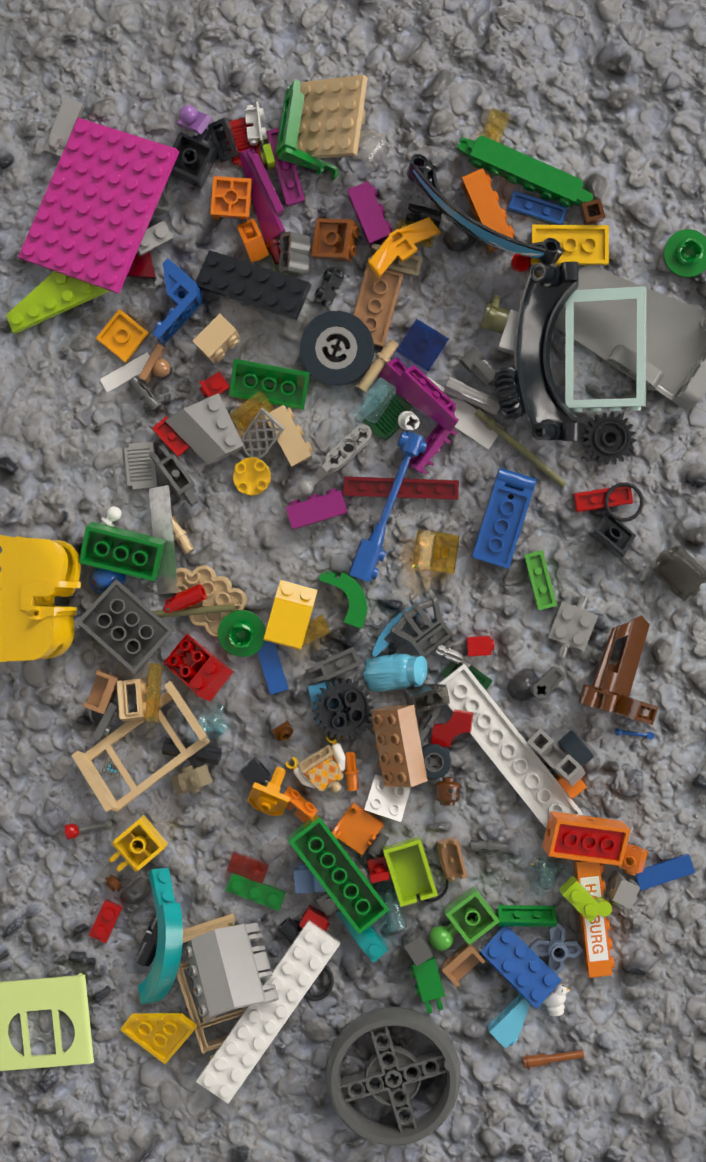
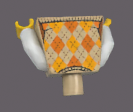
M326 736L327 741L332 743V746L330 744L300 763L296 757H291L295 762L294 766H291L286 761V766L290 769L293 768V773L302 785L313 789L317 788L320 791L330 788L332 793H336L342 788L339 781L344 777L342 771L345 769L346 757L337 740L330 741Z

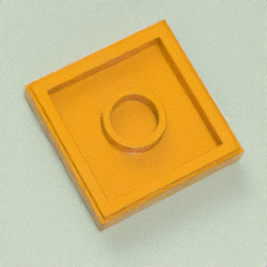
M119 309L95 339L127 363L150 333Z

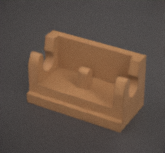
M450 837L436 841L444 879L454 881V878L458 877L461 879L467 878L458 839Z

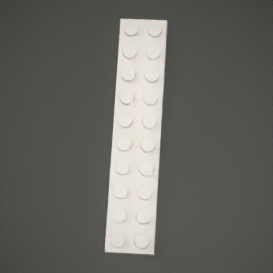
M465 664L459 666L434 686L452 711L456 709L474 712L471 735L545 828L547 827L550 811L583 815L581 810Z
M308 920L272 971L273 976L263 984H275L276 989L274 990H277L279 1000L263 1005L255 1004L248 1006L201 1072L196 1082L229 1104L339 947L340 941Z

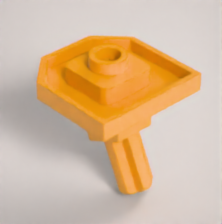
M276 767L267 787L256 782L254 783L247 799L254 809L270 816L283 815L290 800V797L279 793L286 774L284 768Z

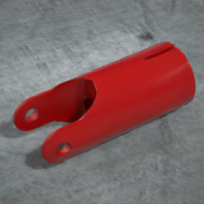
M200 583L183 590L172 598L167 599L163 610L165 613H172L207 599L206 591Z

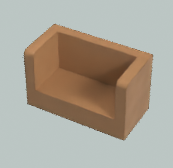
M98 669L95 672L97 676L88 700L84 702L83 707L105 714L115 695L117 681H120L121 677Z
M465 942L441 964L442 971L456 987L460 985L459 980L479 962L482 964L486 962L473 943L468 945Z

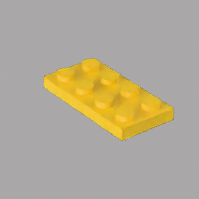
M609 225L531 226V243L543 242L546 238H554L559 241L560 247L564 249V252L557 261V265H561L562 262L571 261L579 262V265L607 266L609 264ZM531 258V265L541 263L538 259Z

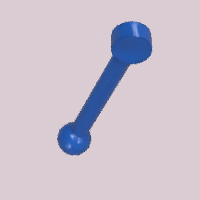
M620 728L615 729L617 736L621 734L647 737L650 740L655 737L652 732L639 733L623 731Z

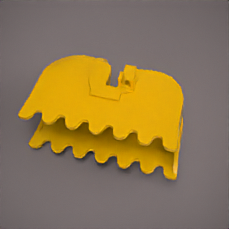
M0 535V546L2 547V552L0 553V662L56 658L64 654L72 644L75 631L74 615H76L77 607L55 606L54 598L55 596H72L76 588H81V582H79L81 571L79 555L76 549L66 541Z

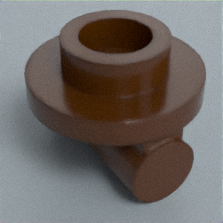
M287 720L274 728L272 733L277 740L285 741L292 736L293 729Z

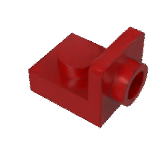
M220 371L205 381L201 380L199 382L202 386L199 390L205 398L218 393L221 395L230 389Z
M385 856L367 860L371 883L390 879Z

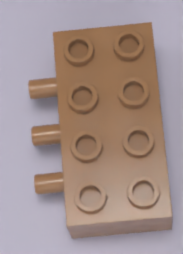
M392 705L372 710L373 724L371 729L375 731L377 742L375 743V749L379 753L380 762L378 767L382 769L384 786L413 787L427 782L414 705Z

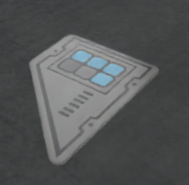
M107 752L100 772L121 778V773Z

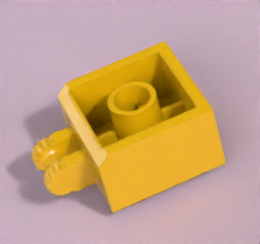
M142 815L111 842L117 852L108 860L114 862L122 855L125 861L121 862L116 870L119 872L129 864L137 872L165 849L168 843L145 815ZM141 841L143 844L138 846L136 843Z

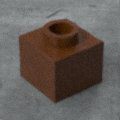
M601 198L581 204L579 209L584 225L599 223L605 219ZM588 212H592V213L594 214V216H593V217H589V213H588Z

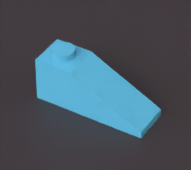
M520 994L487 1025L489 1032L505 1049L509 1045L515 1044L518 1040L530 1006Z

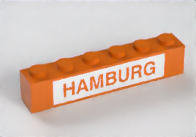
M573 860L575 879L595 899L603 897V892H606L605 882L601 879V873H604L603 863ZM579 912L586 973L589 978L612 975V968H615L613 956L610 957L612 940L608 937L607 931L610 930L609 919L598 915L590 923Z

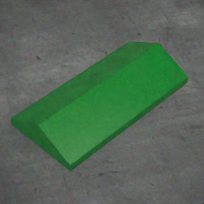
M234 358L229 396L304 410L310 372Z

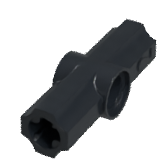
M165 737L162 754L178 756L181 752L172 738ZM181 740L186 749L195 743V741ZM205 745L196 752L195 756H191L187 760L219 765L222 748Z
M155 915L152 924L149 925L142 939L143 943L135 958V961L141 966L149 967L156 954L158 938L157 915Z

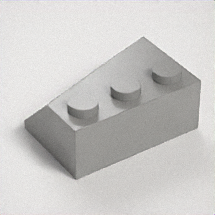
M219 393L186 407L165 420L207 465L242 450L244 446Z

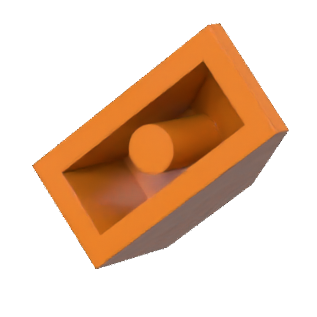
M254 218L236 225L251 263L269 256Z

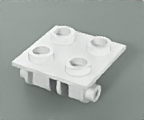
M375 774L364 810L401 822L411 787L384 786L383 777Z

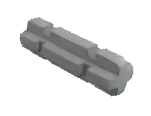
M443 645L436 648L435 654L440 657L445 656L447 660L457 664H465L467 668L472 663L471 657L463 656L460 652L450 648L446 649Z

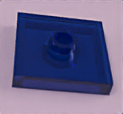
M416 319L396 352L429 372L449 338Z

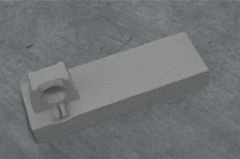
M68 97L64 98L44 147L46 153L61 158L76 120L82 114L84 109L83 103Z

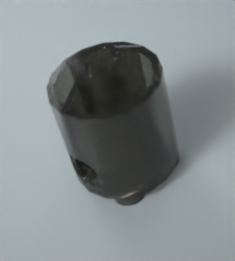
M680 545L664 549L655 559L656 567L653 570V574L682 601L687 600L690 595L695 597L701 591V584L706 583V569Z

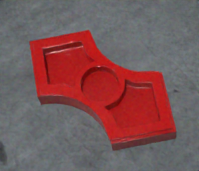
M455 709L450 720L442 724H435L432 728L431 744L450 747L455 736L461 733H471L474 712Z

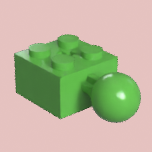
M473 886L444 908L445 915L452 923L448 926L439 925L434 927L429 933V942L434 949L444 951L452 945L453 936L459 932L468 945H470L500 921L497 914L477 888ZM471 912H472V913L474 912L475 916L472 917V916H469L468 914L471 913Z

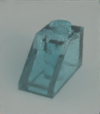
M380 377L368 393L359 414L375 425L396 395V387Z

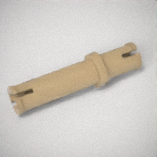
M389 339L382 351L376 354L377 358L356 385L360 390L367 393V390L378 377L386 363L390 362L391 356L399 347L395 341Z

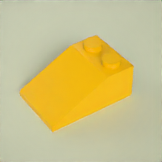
M280 580L264 640L301 650L318 590Z

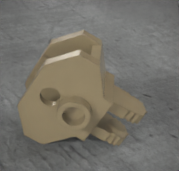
M207 763L195 767L192 765L186 766L181 769L182 771L170 776L176 795L187 792L190 795L201 791L200 788L213 782Z

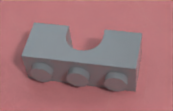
M541 728L527 741L532 750L571 787L586 774L583 767L569 754L564 753L555 741Z

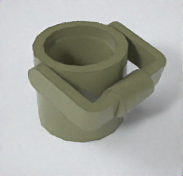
M494 294L486 306L480 327L503 334L510 309L500 307L501 297Z

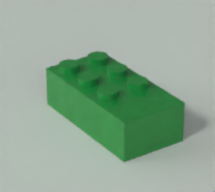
M91 521L85 529L79 563L155 581L159 576L166 540Z

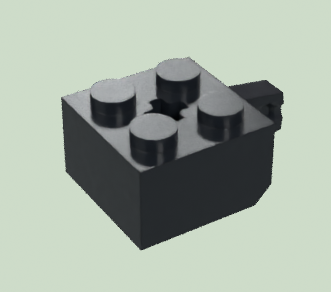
M205 129L202 134L193 135V137L180 132L173 145V148H176L179 154L170 174L201 189L218 156L216 148L210 146V143L207 141L210 135L208 129Z

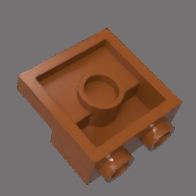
M316 218L311 257L316 259H332L339 262H352V257H355L357 252L354 245L355 238L359 236L357 224L352 219Z

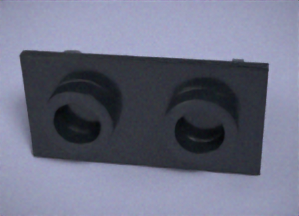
M336 266L325 270L322 276L323 282L315 291L314 296L316 298L314 303L322 302L321 305L326 308L332 305L337 293L332 291L331 288L339 289L344 279V272L336 271Z

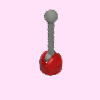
M106 820L105 823L81 828L76 824L65 825L67 840L74 839L79 835L80 831L105 826L109 828L112 826V821Z

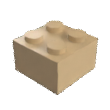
M219 314L193 340V343L214 364L215 362L219 363L226 356L225 352L229 348L233 349L239 343L238 339L240 336L237 330Z

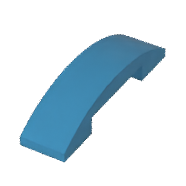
M411 606L404 611H409L414 606ZM404 611L395 616L378 636L372 651L374 657L389 645L384 638L391 632L392 626L397 624Z

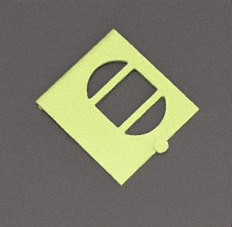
M79 973L74 976L0 982V1071L94 1063L85 975ZM50 1009L52 1010L56 1054L33 1056L31 1055L27 1011ZM59 1010L69 1016L75 1030L74 1041L66 1052H63ZM17 1013L20 1014L24 1055L14 1049L8 1034L10 1022Z

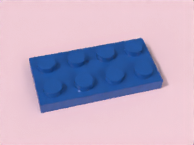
M502 926L479 952L534 1009H538L561 982V979L508 926Z

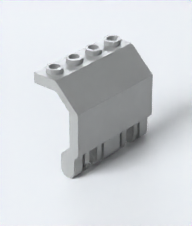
M258 923L214 929L191 939L185 945L184 953L190 965L189 974L194 981V994L198 997L199 1014L203 1018L204 1023L210 1022L216 1016L233 1009L255 1004L263 1005L279 1000L277 990H274L276 989L275 984L263 986L261 984V980L269 979L273 975L269 971L271 968L267 953L264 952L265 946L251 947L250 942L262 939Z

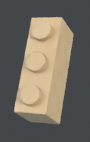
M282 405L269 412L285 428L277 441L292 468L312 458L311 452H313L309 441L304 442L302 438L304 432L300 425L295 426L292 420L295 416L290 407L286 409ZM268 421V425L272 428L271 421Z

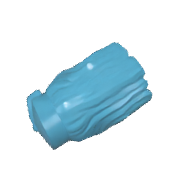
M402 653L369 658L365 661L366 666L364 667L363 676L365 682L368 683V688L372 692L403 690L413 684L414 687H420L427 677V661L423 656L413 657Z

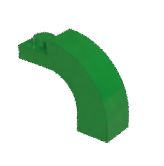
M326 570L325 574L321 572L319 580L341 588L348 597L349 609L344 622L362 629L367 614V602L360 585L351 576L343 572L340 579L336 578L337 574Z

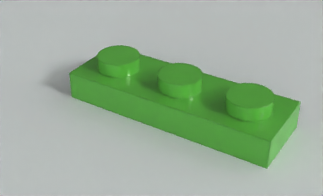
M543 550L523 555L537 610L557 606Z

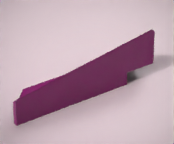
M252 146L241 151L239 156L245 177L252 179V201L266 243L271 239L280 238L282 233H285L284 226L279 216L284 215V208L259 155Z
M398 357L385 365L378 376L379 381L446 430L451 431L459 421L454 414L456 404L415 365L407 369Z

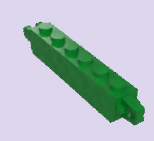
M483 135L477 137L476 141L464 137L460 139L457 151L467 156V162H470L475 168L486 169L493 176L504 177L507 182L522 185L525 190L540 193L543 198L558 201V204L564 207L572 208L574 204L580 207L582 203L593 201V195L582 189L583 182L580 178Z

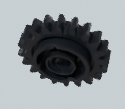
M603 412L601 418L596 415L594 417L595 422L593 420L588 422L591 427L584 428L588 434L582 435V438L587 439L582 445L589 446L585 453L592 452L590 459L597 456V463L604 459L605 465H608L610 460L615 465L617 464V459L620 462L624 461L623 455L625 457L630 456L627 450H634L630 443L636 442V439L631 438L636 432L629 430L633 424L626 425L628 418L621 420V414L614 417V412H610L607 417V414ZM606 434L612 435V437H613V442H612V443H607V442H606V440H605V435H606Z

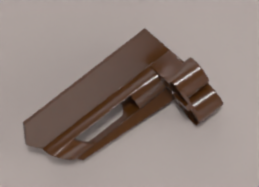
M642 615L612 628L593 685L583 684L578 703L614 713L620 696H630L650 626ZM625 636L619 660L609 664L615 640Z

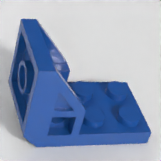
M169 258L163 262L167 295L172 299L171 301L176 307H172L168 311L167 318L163 322L160 321L154 327L155 331L153 332V335L163 345L173 337L202 304V292L197 283Z

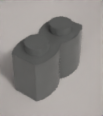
M291 231L282 233L280 239L281 254L279 257L280 272L295 276L307 274L309 269L308 253L311 248L309 236Z

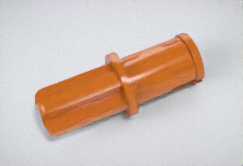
M346 752V770L344 774H346L347 791L359 790L357 778L359 770L356 769L355 753Z

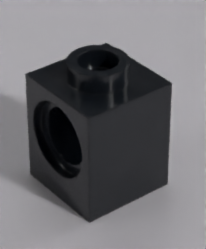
M256 756L240 770V773L252 786L255 782L264 786L270 781L268 777L271 773Z

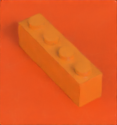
M482 168L463 176L460 184L476 221L513 238L515 236L513 228L508 226L506 212L498 204L499 196L496 191L492 190L490 175L488 173L485 174ZM488 246L490 253L499 250L497 248Z

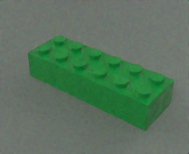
M317 814L286 838L358 934H361L390 910Z

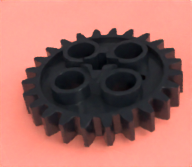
M339 678V683L336 679H332V685L326 682L327 689L320 688L322 694H316L315 696L319 700L318 702H313L317 706V709L312 710V712L317 713L313 720L320 721L316 726L319 728L323 727L321 732L324 734L328 732L327 737L332 738L334 736L335 740H339L341 737L342 740L347 741V736L349 739H354V734L360 736V729L367 730L364 724L371 723L367 718L372 717L369 710L374 707L368 704L372 701V699L366 698L369 692H363L365 686H358V681L352 683V679L347 678L346 682L344 678ZM350 692L352 694V698L348 702L346 700V696ZM333 698L335 704L332 708H330L329 701ZM356 710L357 717L353 720L352 713ZM336 717L340 718V723L338 726H335L334 720Z

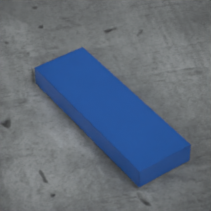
M513 190L507 211L547 224L563 225L568 208Z
M265 641L257 653L270 695L288 690L289 687L275 643Z
M687 853L645 867L643 872L636 873L635 877L642 891L693 874L695 870L690 855Z

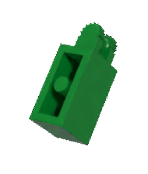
M434 953L433 957L418 966L412 960V966L409 968L412 978L417 980V985H414L417 997L421 996L427 1013H432L429 1001L436 999L439 1011L444 1010L440 997H444L445 993Z

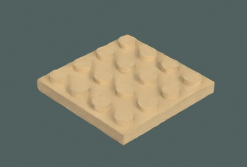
M365 75L300 82V93L305 94L297 149L318 159L357 156L368 79Z

